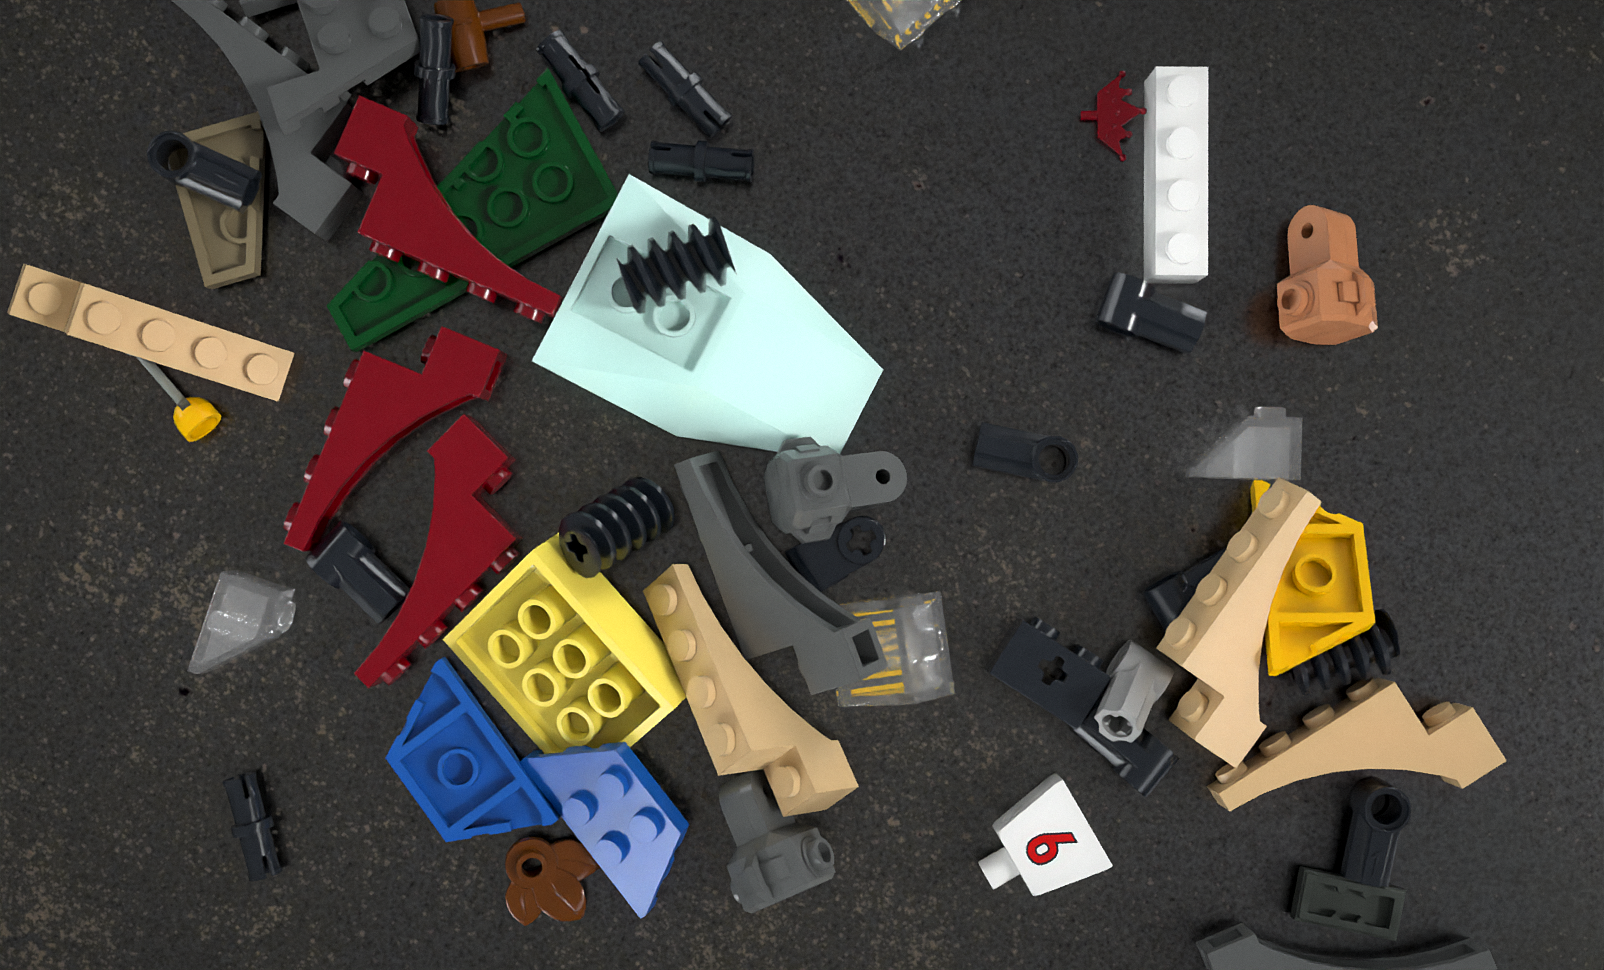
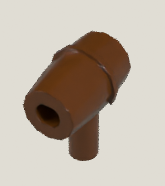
M438 0L433 4L435 14L446 15L454 19L451 39V63L456 66L455 72L468 71L489 64L484 31L525 23L524 11L520 2L478 11L474 0Z

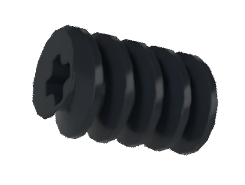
M714 216L708 220V235L706 236L693 223L688 225V242L684 243L674 231L668 232L667 249L663 250L652 237L648 239L647 256L643 257L632 244L627 246V263L622 264L617 258L627 292L638 314L645 313L646 296L648 295L657 306L663 307L666 304V289L668 288L679 300L686 299V282L690 281L699 293L706 292V275L710 274L720 286L726 285L727 268L731 267L736 273L721 226Z
M643 477L630 478L622 486L613 488L608 494L597 497L592 503L583 505L577 512H571L561 520L558 534L562 553L568 564L577 574L584 578H594L601 569L610 568L616 560L625 559L631 551H638L646 542L654 541L660 533H667L673 527L675 520L674 507L666 493L650 479Z
M1384 609L1374 610L1375 623L1370 629L1287 670L1289 677L1296 683L1303 695L1310 694L1311 678H1316L1323 690L1330 689L1331 673H1336L1343 685L1351 684V668H1356L1363 680L1371 679V663H1376L1383 675L1391 674V658H1399L1400 641L1397 629L1388 612Z

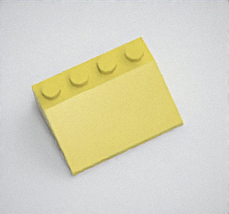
M558 533L533 549L443 638V641L533 742L542 749L544 754L560 753L573 746L586 745L591 748H599L603 744L626 742L631 747L686 698L662 640L601 572L594 578H584L571 568L562 553Z

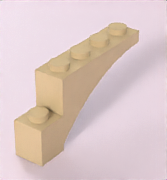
M23 264L7 311L9 315L63 331L67 335L275 401H279L295 354L27 264Z
M1280 477L1261 496L1255 511L1242 529L1231 538L1227 545V550L1209 575L1200 581L1196 593L1179 617L1170 623L1164 638L1156 647V649L1198 678L1192 688L1182 696L1169 721L1235 768L1239 766L1267 727L1260 722L1259 666L1267 619L1285 565L1301 533L1322 502L1309 491Z
M672 564L643 590L718 776L763 769L783 817L826 810L859 787L839 741H831L794 712L762 680L741 655L703 597L688 564Z
M1371 677L1369 680L1362 679L1346 690L1348 697L1333 707L1325 704L1310 711L1302 718L1304 725L1289 735L1283 731L1263 741L1259 745L1261 752L1246 762L1242 760L1237 768L1229 763L1223 766L1215 774L1217 780L1207 787L1219 805L1228 811H1232L1263 793L1298 780L1331 772L1360 769H1397L1440 775L1444 782L1463 789L1507 760L1473 707L1443 702L1426 711L1422 716L1424 722L1421 723L1395 682L1381 678L1375 680Z

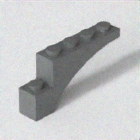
M171 0L192 17L221 48L249 92L266 132L276 171L279 195L273 204L328 242L364 194L351 183L354 177L346 173L347 167L332 156L329 157L339 143L353 108L347 103L352 95L348 91L339 95L341 103L325 113L320 108L300 120L302 125L300 129L284 136L278 124L267 87L307 75L306 71L310 64L286 46L279 53L265 43L269 34L244 15L237 23L223 13L228 7V4L223 0Z
M719 450L689 458L674 465L680 480L681 491L688 502L698 530V538L704 546L712 568L717 590L722 596L732 623L734 637L740 645L745 660L793 645L798 658L799 670L806 680L811 695L861 681L888 667L871 618L861 619L848 612L817 590L789 564L769 541L750 514L731 479Z
M1243 922L1196 942L1207 970H1497L1490 950L1471 938L1436 950L1402 957L1374 959L1329 957L1294 950L1257 937Z

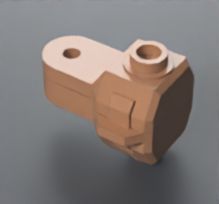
M1315 205L1303 207L1294 215L1288 228L1290 276L1277 283L1280 329L1290 339L1315 345H1337L1373 333L1378 328L1374 282L1368 274L1359 268L1356 228L1353 220L1344 213Z

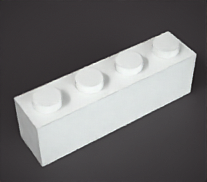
M1156 66L1144 81V107L1147 109V113L1144 114V280L1149 283L1194 284L1208 276V67Z

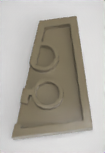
M254 112L183 133L192 141L262 173L257 195L244 214L185 187L176 186L204 286L211 290L261 275L267 135L259 113ZM186 148L177 149L169 156L168 160L171 171L179 170L187 163L189 155Z

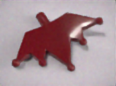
M1121 70L1117 78L1097 93V110L1081 111V120H1097V139L1117 153L1121 161H1125L1127 156L1122 154L1119 141L1126 137L1131 138L1133 133L1130 130L1126 131L1122 126L1137 115L1146 114L1147 109L1145 107L1138 108L1122 101L1126 95H1132L1133 91L1130 88L1123 89L1119 87L1121 78L1126 76V72Z

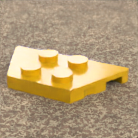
M1263 480L1253 481L1250 487L1252 513L1257 508L1261 496L1269 489L1270 483ZM1319 505L1301 533L1280 578L1271 603L1264 632L1269 676H1277L1370 629L1375 623L1363 523L1340 513H1328Z

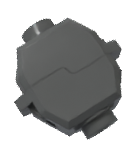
M811 436L787 439L781 444L776 456L771 458L767 464L764 475L772 523L784 534H792L802 544L828 540L836 525L844 520L848 512L875 509L897 499L904 492L907 484L906 469L898 457L886 451L842 456L827 445L820 446Z
M763 769L745 772L721 785L719 790L720 805L737 846L726 867L731 877L730 887L732 894L742 904L744 911L754 913L833 878L835 874L833 867L834 853L830 844L821 837L817 827L796 823L793 815L783 817Z

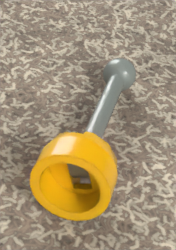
M136 357L177 404L173 415L174 424L187 441L193 442L201 439L218 425L221 415L211 403L200 397L185 398L155 362Z

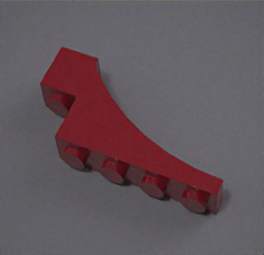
M359 95L334 154L348 164L346 173L372 185H375L378 178H381L358 230L359 234L372 241L369 250L397 263L401 255L420 262L417 271L444 283H447L450 275L468 282L465 289L466 292L488 302L495 303L498 295L516 303L513 312L540 324L543 323L545 316L554 319L564 298L525 278L497 259L478 242L455 215L436 186L420 153L415 139L419 127L407 115Z
M441 326L438 336L432 334L423 348L420 361L425 364L422 374L363 351L360 360L354 359L347 369L343 386L348 389L341 406H335L325 422L323 432L328 437L320 455L315 454L306 468L304 482L308 483L303 498L301 502L296 501L291 506L286 516L284 530L288 531V534L283 544L302 552L312 551L322 541L333 517L351 490L369 469L399 441L431 419L476 398L489 401L508 354Z
M463 414L427 450L434 458L435 481L433 512L426 548L415 581L398 616L378 646L354 672V675L368 688L379 685L383 681L388 686L393 684L411 666L406 657L419 644L425 649L432 645L448 628L442 621L456 607L461 612L466 610L483 593L484 590L478 584L492 570L497 575H500L520 555L515 547L524 538L481 497L485 491L490 495L494 494L509 480L513 473L508 467L516 459L472 416Z

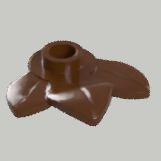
M539 837L522 838L509 848L505 857L506 873L511 880L505 894L507 908L510 914L524 926L532 923L542 911L549 917L559 921L579 920L583 918L586 909L584 890L580 880L597 871L600 866L578 840L569 838L550 844ZM529 858H536L541 864L536 870L527 871L522 868L523 862Z

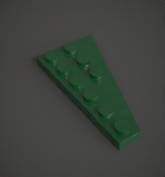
M549 68L536 80L537 84L519 103L516 101L503 115L505 118L485 140L479 141L437 186L455 215L478 242L509 267L517 265L606 216L618 196ZM377 255L372 261H367L328 303L327 308L350 350L358 352L466 293L465 289L468 282L452 275L449 276L447 283L431 278L417 271L420 264L419 261L405 255H401L398 263Z

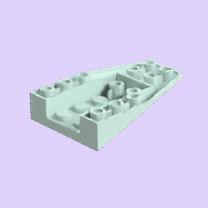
M629 174L532 361L677 437L778 452L783 441L787 439L811 436L820 446L827 445L840 454L883 369L771 254L722 226L721 229L736 270L735 273L731 267L727 268L726 285L720 286L709 274L706 275V292L699 293L692 283L688 281L686 282V299L679 300L668 288L666 289L665 306H657L648 295L646 296L645 313L638 314L630 300L617 258L622 264L627 263V246L632 244L643 257L647 256L648 239L652 237L663 250L667 249L668 232L674 231L684 243L688 242V225L693 223L706 236L708 235L709 219Z

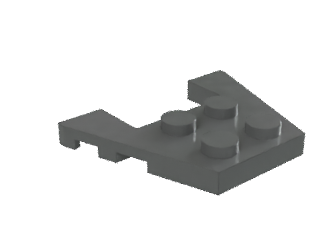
M239 0L247 18L298 3L320 68L319 71L267 87L278 124L284 136L302 127L300 120L320 108L325 113L341 103L339 95L361 81L368 86L420 53V42L405 0Z

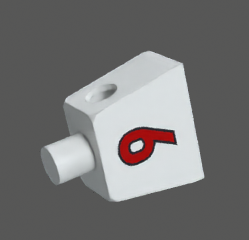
M1056 773L1048 776L993 823L992 826L1004 847L978 862L993 890L1014 877L1021 875L1033 896L1100 873L1113 866L1063 779Z

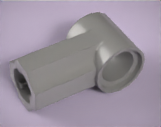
M1128 640L1116 653L1105 674L1109 675L1111 679L1094 717L1099 724L1098 732L1113 742L1123 740L1132 743L1141 734L1152 705L1166 690L1174 674L1173 667L1134 641Z

